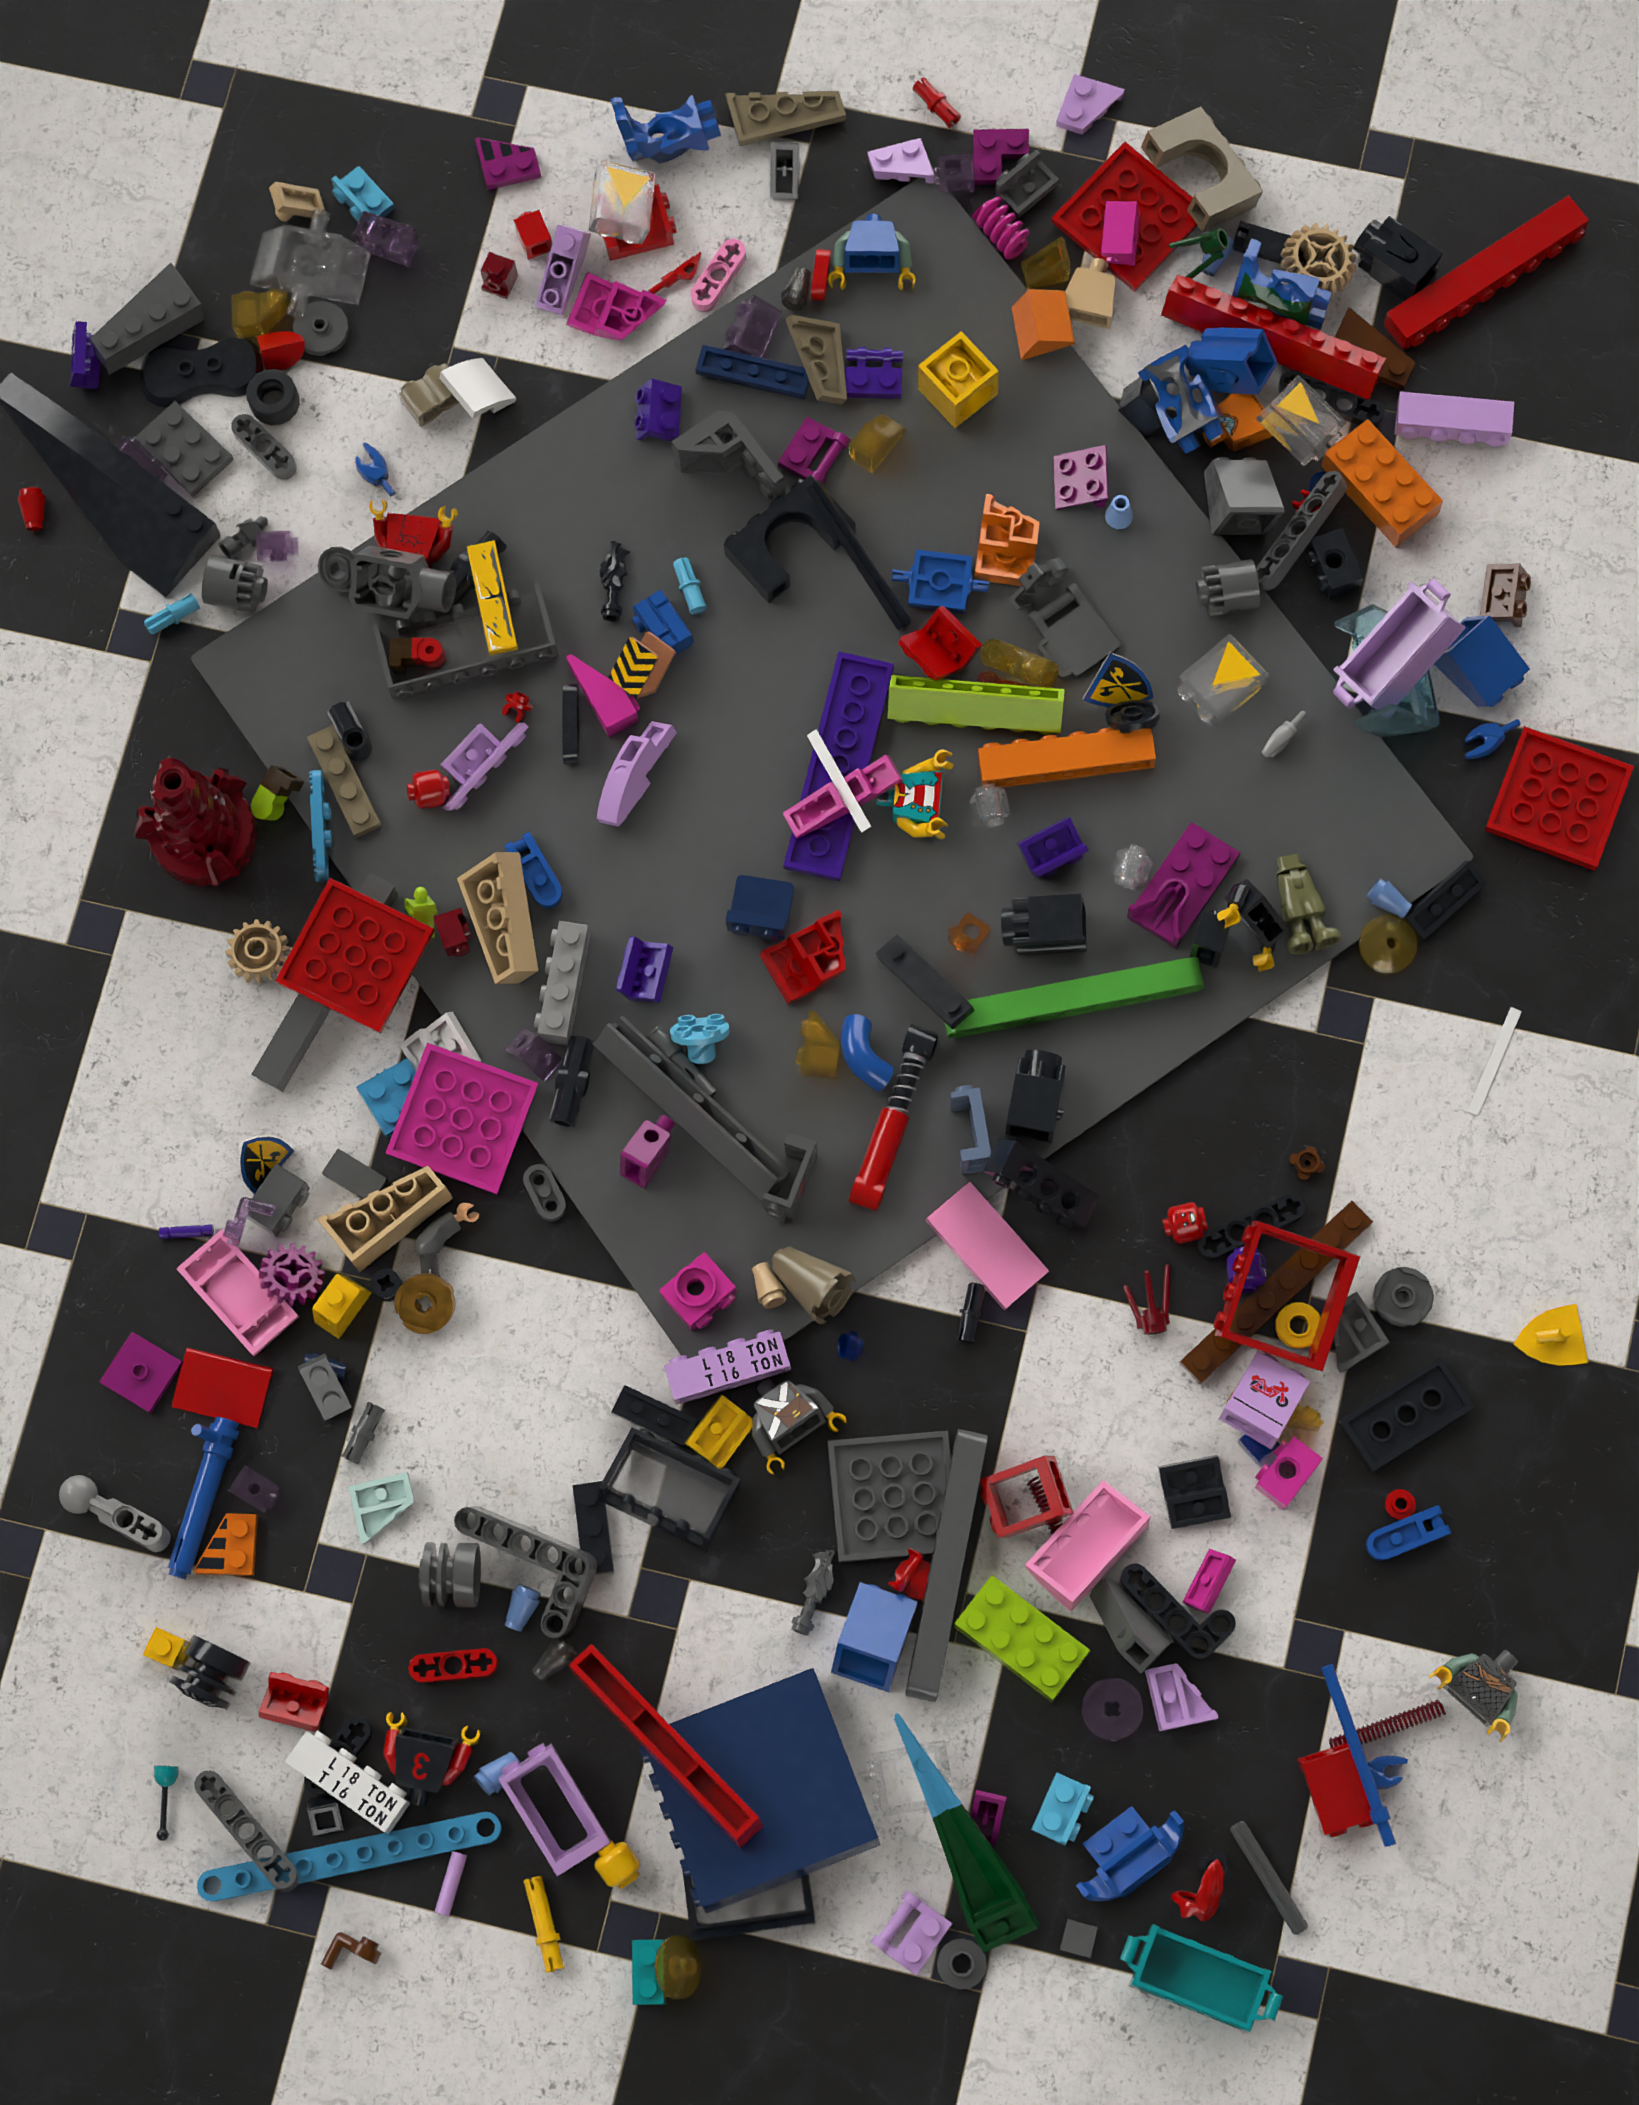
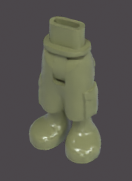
M1299 854L1277 858L1279 870L1276 875L1281 896L1280 908L1284 922L1292 927V937L1287 941L1289 953L1305 954L1312 950L1313 945L1315 950L1319 951L1337 944L1342 939L1340 931L1336 928L1325 927L1321 919L1326 913L1322 897L1316 891L1306 865L1301 863ZM1303 920L1309 921L1312 939L1305 930Z

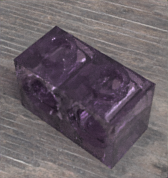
M363 211L353 233L358 250L408 267L419 245L414 227Z

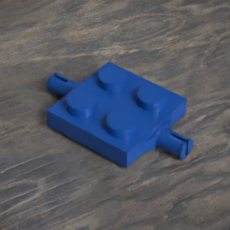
M917 549L910 571L893 569L891 581L908 583L910 590L908 607L937 610V608L944 606L949 612L965 614L967 599L971 591L988 593L990 581L973 579L971 572L973 556Z

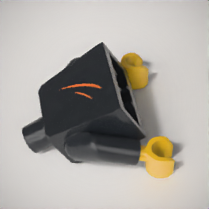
M1246 879L1236 883L1230 889V892L1225 896L1228 908L1218 912L1217 918L1219 921L1225 920V928L1242 920L1261 941L1260 950L1263 953L1253 955V964L1258 966V971L1261 972L1274 967V959L1271 953L1275 950L1276 941L1290 929L1266 897Z

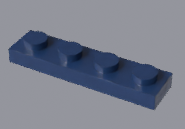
M702 345L695 369L696 375L800 399H805L810 383L803 367L707 345Z

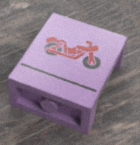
M1257 1351L1218 1419L1272 1449L1311 1381L1306 1379L1298 1370L1289 1369L1278 1363L1274 1356Z

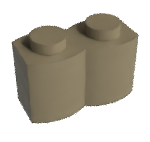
M445 363L430 367L422 379L407 382L399 393L401 403L420 427L430 423L442 412L451 409L459 403L439 379L440 372L449 368Z

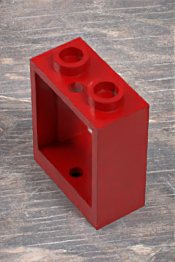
M1044 1455L980 1479L982 1488H980L981 1498L989 1507L991 1513L989 1518L993 1532L998 1535V1538H1010L1074 1514L1055 1456ZM1037 1469L1050 1511L1009 1525L996 1484Z

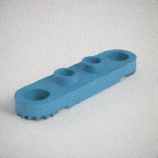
M311 770L309 772V783L312 784L310 786L312 847L314 851L313 866L317 867L314 868L316 882H323L329 880L328 847L333 846L332 832L327 830L326 821L331 820L330 803L325 801L323 771Z

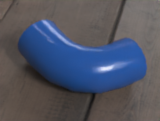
M849 1015L844 1019L841 1028L840 1048L844 1061L852 1073L862 1082L876 1091H881L889 1083L894 1067L879 1058L872 1050L869 1043L872 1030L871 1021L862 1015Z

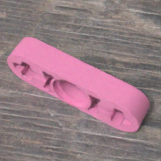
M729 239L725 241L692 288L691 301L696 310L701 312L711 310L745 262L746 250L740 240ZM737 249L739 256L733 255L728 265L726 263L729 259L728 251L733 252ZM720 269L725 271L726 277L721 281H715L711 278V273ZM709 285L711 287L708 291L709 300L704 298L702 301H699L698 295H705Z

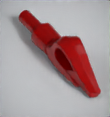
M699 252L696 256L691 257L678 266L674 271L661 277L662 281L648 291L656 294L664 287L669 288L679 279L692 280L697 272L702 253ZM689 268H693L691 273H686Z

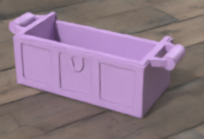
M1436 579L1430 580L1421 587L1411 581L1407 585L1409 587L1407 592L1385 614L1384 618L1370 634L1362 640L1355 651L1340 667L1336 666L1333 669L1340 676L1333 694L1348 709L1365 700L1373 708L1389 715L1465 630L1466 627L1445 609L1451 594ZM1429 589L1441 602L1439 603L1426 590ZM1345 682L1359 694L1356 698L1342 687Z

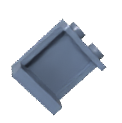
M964 1085L955 1088V1092L950 1093L951 1112L969 1111L975 1148L960 1150L962 1175L982 1172L991 1155L980 1087L973 1088L972 1085Z

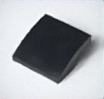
M1218 1455L1158 1466L1171 1529L1231 1518Z

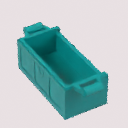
M1154 1924L1150 1926L1147 1936L1133 1937L1128 1935L1120 1960L1125 1961L1134 1971L1129 1986L1244 2032H1251L1255 2020L1270 2019L1275 2021L1283 1996L1277 1994L1268 1984L1272 1971L1259 1968L1234 1958V1956L1221 1953L1196 1941L1161 1929ZM1140 1940L1144 1941L1143 1948L1137 1964L1133 1965L1135 1953ZM1265 1990H1267L1271 1994L1264 2014L1261 2016L1257 2013Z

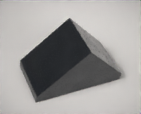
M1139 377L1123 389L1118 411L1144 437L1149 438L1163 427L1155 406L1159 399L1150 379L1144 381Z

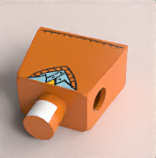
M1231 393L1218 405L1223 415L1218 419L1221 422L1224 433L1209 440L1205 432H1203V437L1210 447L1224 441L1229 450L1235 452L1272 437L1275 426L1263 421L1269 414L1254 394Z

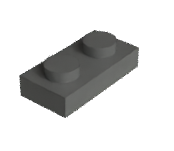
M325 1353L298 1366L299 1372L324 1420L352 1408Z

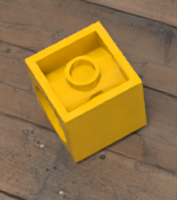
M961 331L918 365V390L954 428H957L998 395L999 371Z

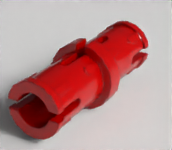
M926 77L920 78L922 83L918 80L913 85L912 90L927 104V109L931 113L935 112L948 128H952V122L956 125L962 117L961 114L947 102V96L942 92L939 93L927 81Z

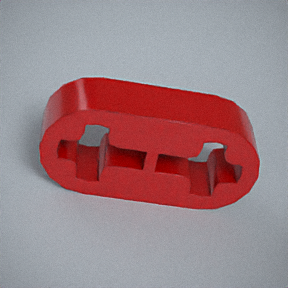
M817 249L811 285V300H826L831 266V250Z

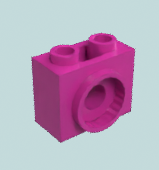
M704 1251L688 1266L681 1269L672 1280L659 1290V1293L687 1327L693 1331L697 1327L702 1329L708 1325L713 1319L711 1315L719 1308L724 1310L730 1306L736 1299L734 1295L737 1293L735 1285ZM694 1283H700L704 1286V1291L700 1295L694 1296L688 1293L689 1287Z

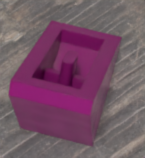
M976 1790L970 1816L991 1846L996 1847L1006 1797Z

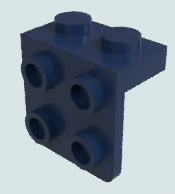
M739 875L736 879L731 910L727 911V931L741 936L750 934L767 940H785L794 885L786 881Z

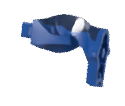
M690 95L686 103L679 109L655 113V117L650 122L642 124L632 119L622 98L615 97L610 99L617 125L632 162L643 158H650L660 164L681 156L688 149L707 151L710 149L708 140L721 136L711 100L696 104L693 95ZM656 133L664 134L662 137H652Z

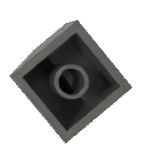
M1220 457L1212 460L1204 471L1212 535H1266L1284 514V506L1267 460H1257L1253 457L1242 460H1230L1227 457Z

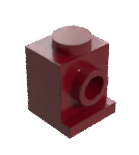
M489 251L480 270L483 280L481 289L508 299L518 277L515 261Z
M462 908L433 917L447 956L460 957L468 954L470 947L467 940L472 939L467 922H465L466 919Z

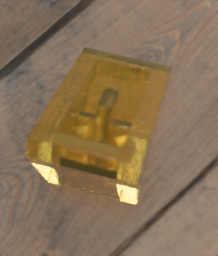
M1059 237L1021 262L1027 288L1032 289L1069 281L1070 260L1064 238Z

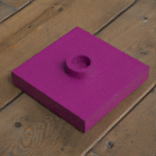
M131 1332L99 1383L151 1414L178 1373L183 1362L136 1333Z

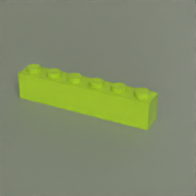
M891 675L887 719H894L900 723L921 721L927 725L945 723L960 728L969 725L980 726L986 730H994L996 728L1010 729L1013 732L1030 730L1050 735L1061 733L1065 689L946 679L936 681L931 678Z

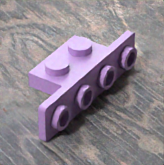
M518 723L499 742L482 724H478L440 764L460 785L441 807L445 810H452L453 808L458 810L468 800L466 794L473 787L477 789L486 781L488 777L485 774L492 766L497 768L507 757L504 753L511 746L516 747L525 739L526 734L524 732L528 726L525 723Z

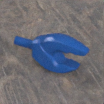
M363 443L365 451L373 462L365 465L356 456L355 465L358 473L364 480L374 486L381 484L388 495L392 497L396 492L387 482L389 474L384 457L374 447Z
M1516 719L1502 727L1498 723H1486L1474 728L1466 736L1465 743L1479 738L1484 741V744L1468 752L1465 758H1481L1495 751L1504 741V733L1520 726V721Z
M1381 1756L1369 1761L1368 1765L1377 1790L1389 1789L1399 1784L1403 1777L1388 1778L1384 1775V1768L1406 1764L1408 1759L1399 1756Z

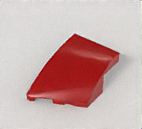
M840 909L817 919L814 924L789 935L786 940L762 950L759 954L787 1005L815 991L846 970L845 956L843 955L844 939L841 936L840 920L842 913Z

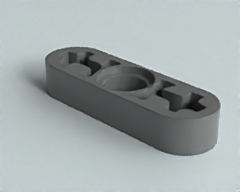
M241 414L233 419L231 429L235 438L276 478L285 480L295 474L297 466L292 454L251 415ZM241 425L249 426L254 435L252 439L246 431L240 430ZM269 441L272 446L268 452L260 453L256 450L258 443ZM277 455L281 462H287L288 468H279L274 457Z

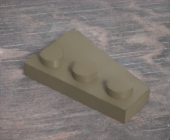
M790 314L785 321L816 399L843 404L847 400L840 323Z

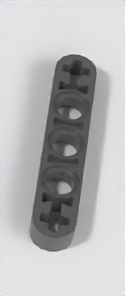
M1331 471L1322 476L1258 564L1256 572L1261 589L1266 591L1272 590L1280 584L1345 494L1348 484L1339 472ZM1322 504L1317 511L1311 512L1315 506ZM1306 526L1302 533L1295 535L1299 528ZM1289 549L1285 556L1279 558L1282 551Z
M211 1770L200 1773L195 1779L194 1787L197 1794L278 1891L290 1892L295 1889L299 1882V1873L286 1855L219 1774ZM206 1780L214 1782V1787L221 1795L215 1798L208 1789L204 1790L206 1787L203 1783ZM225 1801H234L236 1803L235 1812L230 1816L221 1815V1805ZM245 1823H251L255 1827L254 1834L248 1839L239 1837V1829ZM263 1846H271L274 1850L273 1857L266 1862L259 1861L257 1858L259 1849ZM277 1863L284 1872L288 1873L291 1870L288 1875L290 1878L289 1882H278L280 1876L273 1869Z

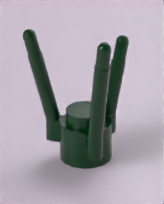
M1222 228L1200 236L1169 243V248L1186 247L1200 243L1204 254L1211 255L1210 258L1186 277L1193 279L1213 262L1224 257L1222 251L1229 248V239Z

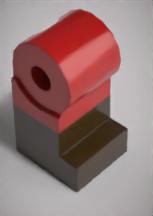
M390 638L389 666L395 674L406 673V666L425 665L428 668L436 669L441 667L446 661V651L435 638Z

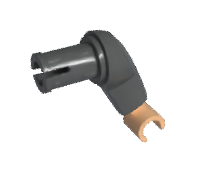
M461 1203L457 1208V1214L453 1215L451 1211L430 1223L417 1237L414 1244V1252L420 1257L421 1273H429V1269H431V1274L440 1277L437 1254L443 1249L445 1241L461 1229L458 1224L462 1220L474 1222L479 1218V1213L472 1212L467 1216V1211L474 1206L473 1204Z

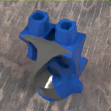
M1184 345L1153 361L1139 371L1138 375L1142 380L1147 381L1151 379L1160 398V401L1155 406L1163 429L1171 444L1178 442L1179 446L1187 454L1201 446L1194 434L1195 431L1202 428L1209 440L1223 434L1224 431L1218 419L1223 415L1200 374L1194 376V380L1189 384L1184 371V365L1190 355L1187 345ZM1169 383L1178 385L1179 394L1176 396L1171 395L1167 391V385ZM1193 389L1200 390L1202 394L1201 402L1194 400ZM1168 407L1176 409L1177 416L1174 419H1171L1167 414L1166 410Z

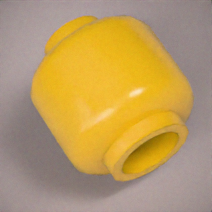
M611 1840L608 1845L597 1851L600 1856L595 1861V1869L609 1887L618 1886L619 1889H622L640 1875L638 1870L641 1862L626 1842L614 1844Z

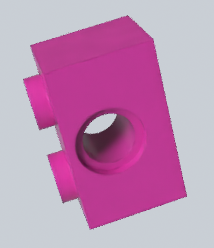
M1294 1436L1289 1443L1285 1440L1280 1443L1273 1453L1277 1459L1271 1466L1265 1463L1255 1476L1259 1481L1255 1489L1283 1510H1285L1323 1460L1322 1457ZM1283 1464L1290 1465L1294 1470V1477L1290 1479L1283 1478L1279 1474L1278 1467Z

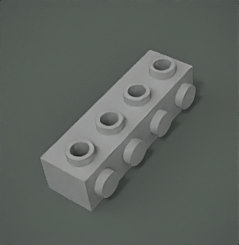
M559 921L558 929L552 930L550 946L554 947L552 957H547L545 974L548 975L547 985H542L539 1001L543 1003L541 1013L536 1014L534 1030L538 1031L541 1042L568 1046L573 1032L591 938L588 925Z

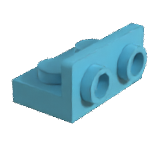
M360 166L356 167L341 180L337 176L331 179L334 187L332 193L341 204L346 202L355 220L359 223L363 221L369 229L395 209L394 203Z
M1056 1772L1031 1830L1064 1846L1068 1839L1074 1842L1081 1827V1824L1077 1823L1076 1820L1080 1811L1087 1813L1094 1797L1088 1794L1091 1787Z

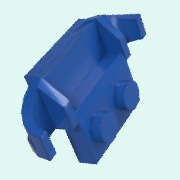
M1131 1806L1083 1843L1085 1849L1099 1865V1868L1096 1870L1098 1875L1086 1883H1078L1076 1887L1086 1899L1092 1901H1109L1119 1897L1125 1898L1173 1861L1172 1857L1179 1848L1184 1833V1821L1174 1810L1170 1813L1166 1823L1160 1828H1157L1155 1825L1149 1828Z

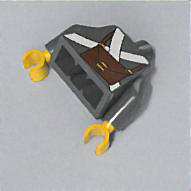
M771 1379L762 1381L757 1387V1391L762 1397L754 1403L757 1413L752 1418V1436L762 1457H766L768 1460L767 1470L773 1475L774 1473L770 1468V1463L773 1460L780 1461L783 1470L785 1469L784 1461L780 1457H776L774 1452L777 1451L778 1454H781L826 1422L825 1416L828 1418L827 1427L832 1432H838L837 1428L832 1424L833 1418H839L846 1425L845 1416L840 1413H834L832 1411L834 1407L818 1389L802 1384L795 1386L789 1380L776 1386Z

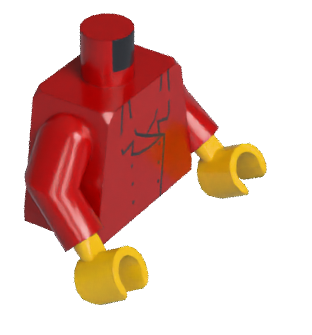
M373 499L369 503V510L375 515L373 527L378 547L424 555L430 569L433 563L438 562L450 549L453 533L451 521H454L458 516L456 508L452 509L451 518L445 516L446 505L439 509L438 518L388 512L387 517H385L383 513L388 505L385 499H382L383 509L380 511L374 508Z

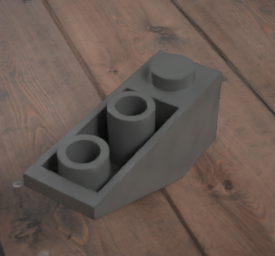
M1108 1575L1089 1594L1118 1652L1140 1674L1174 1641Z

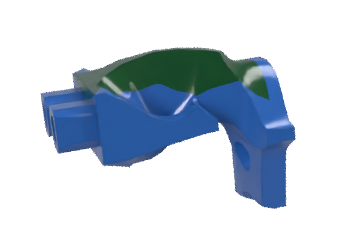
M1251 238L1248 249L1243 257L1232 296L1245 301L1263 304L1275 314L1321 330L1327 312L1324 310H1327L1332 292L1318 288L1320 278L1276 269H1273L1272 278L1264 275L1258 264L1261 242Z

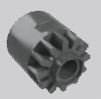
M212 555L207 562L203 575V603L253 613V611H256L257 604L264 602L268 589V579L262 577L264 572L262 565Z
M1252 559L1226 563L1225 565L1219 564L1202 567V579L1196 580V592L1199 605L1207 607L1209 616L1260 608L1259 583Z

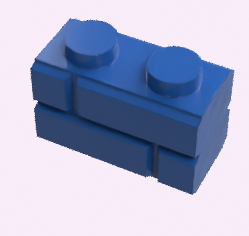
M662 590L655 592L647 599L634 605L633 612L635 617L632 618V621L639 633L644 631L651 632L676 651L675 655L694 643L691 632Z

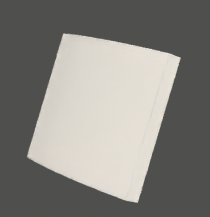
M483 358L467 360L440 372L439 379L472 418L488 410L495 413L516 401V397Z
M446 1012L430 1026L419 1029L400 1044L401 1049L415 1071H417L427 1043L481 1062L480 1057L453 1012Z

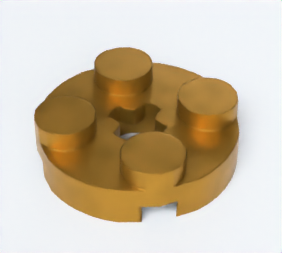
M429 1273L411 1276L399 1287L394 1300L395 1311L403 1321L402 1324L410 1331L418 1334H430L444 1327L453 1317L456 1305L453 1287L441 1277ZM426 1296L432 1303V1307H428L426 1311H423L422 1305L418 1303V1299H423Z

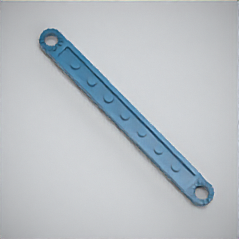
M481 1812L391 1831L389 1834H377L285 1855L299 1873L298 1884L490 1844L500 1837L502 1824L495 1814ZM484 1819L492 1820L495 1825L493 1834L488 1837H483L478 1832L479 1822ZM272 1857L259 1859V1861L266 1862ZM253 1861L208 1870L199 1877L197 1882L199 1895L211 1902L276 1889ZM277 1863L273 1869L280 1876L278 1882H289L290 1878L288 1875L291 1870L286 1873ZM210 1877H218L222 1884L221 1890L215 1895L208 1894L205 1888V1883Z

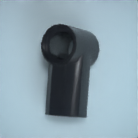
M339 702L333 705L327 712V715L347 755L354 761L365 760L370 756L372 746L350 702ZM357 740L363 741L358 747H351L353 742Z

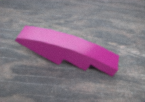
M884 755L862 770L858 768L844 777L859 806L903 781L888 755ZM830 782L783 812V815L795 837L800 838L849 813V810L834 783Z

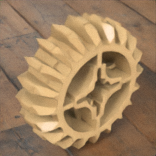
M1316 222L1312 225L1311 229L1305 225L1300 231L1296 230L1292 233L1291 238H1288L1284 244L1285 248L1281 252V257L1284 259H1282L1280 264L1282 268L1286 269V272L1320 278L1318 288L1331 291L1332 297L1336 294L1337 290L1340 292L1344 290L1346 284L1350 283L1353 278L1352 274L1356 270L1354 262L1357 254L1351 253L1353 244H1345L1348 239L1347 235L1339 237L1338 228L1334 229L1333 232L1329 231L1327 223L1320 229ZM1298 250L1303 252L1302 256L1306 260L1304 267H1302L1299 261ZM1333 254L1338 262V270L1335 268L1336 264L1332 260Z

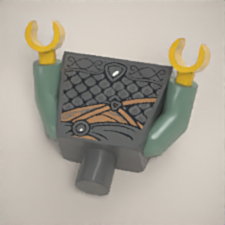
M1503 1650L1494 1661L1485 1653L1480 1657L1472 1653L1455 1657L1429 1674V1678L1437 1676L1440 1679L1441 1685L1437 1687L1439 1690L1444 1688L1486 1727L1490 1726L1487 1730L1488 1735L1493 1730H1496L1501 1735L1499 1742H1503L1510 1733V1724L1515 1717L1518 1694L1514 1689L1517 1682L1508 1674L1518 1663V1660L1510 1652Z

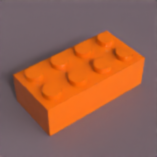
M1369 419L1324 453L1321 465L1327 473L1337 471L1342 475L1348 484L1345 493L1395 548L1439 514L1443 500Z

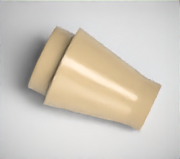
M767 1262L755 1265L752 1268V1272L754 1274L758 1302L763 1304L765 1309L780 1306L786 1301L785 1288Z

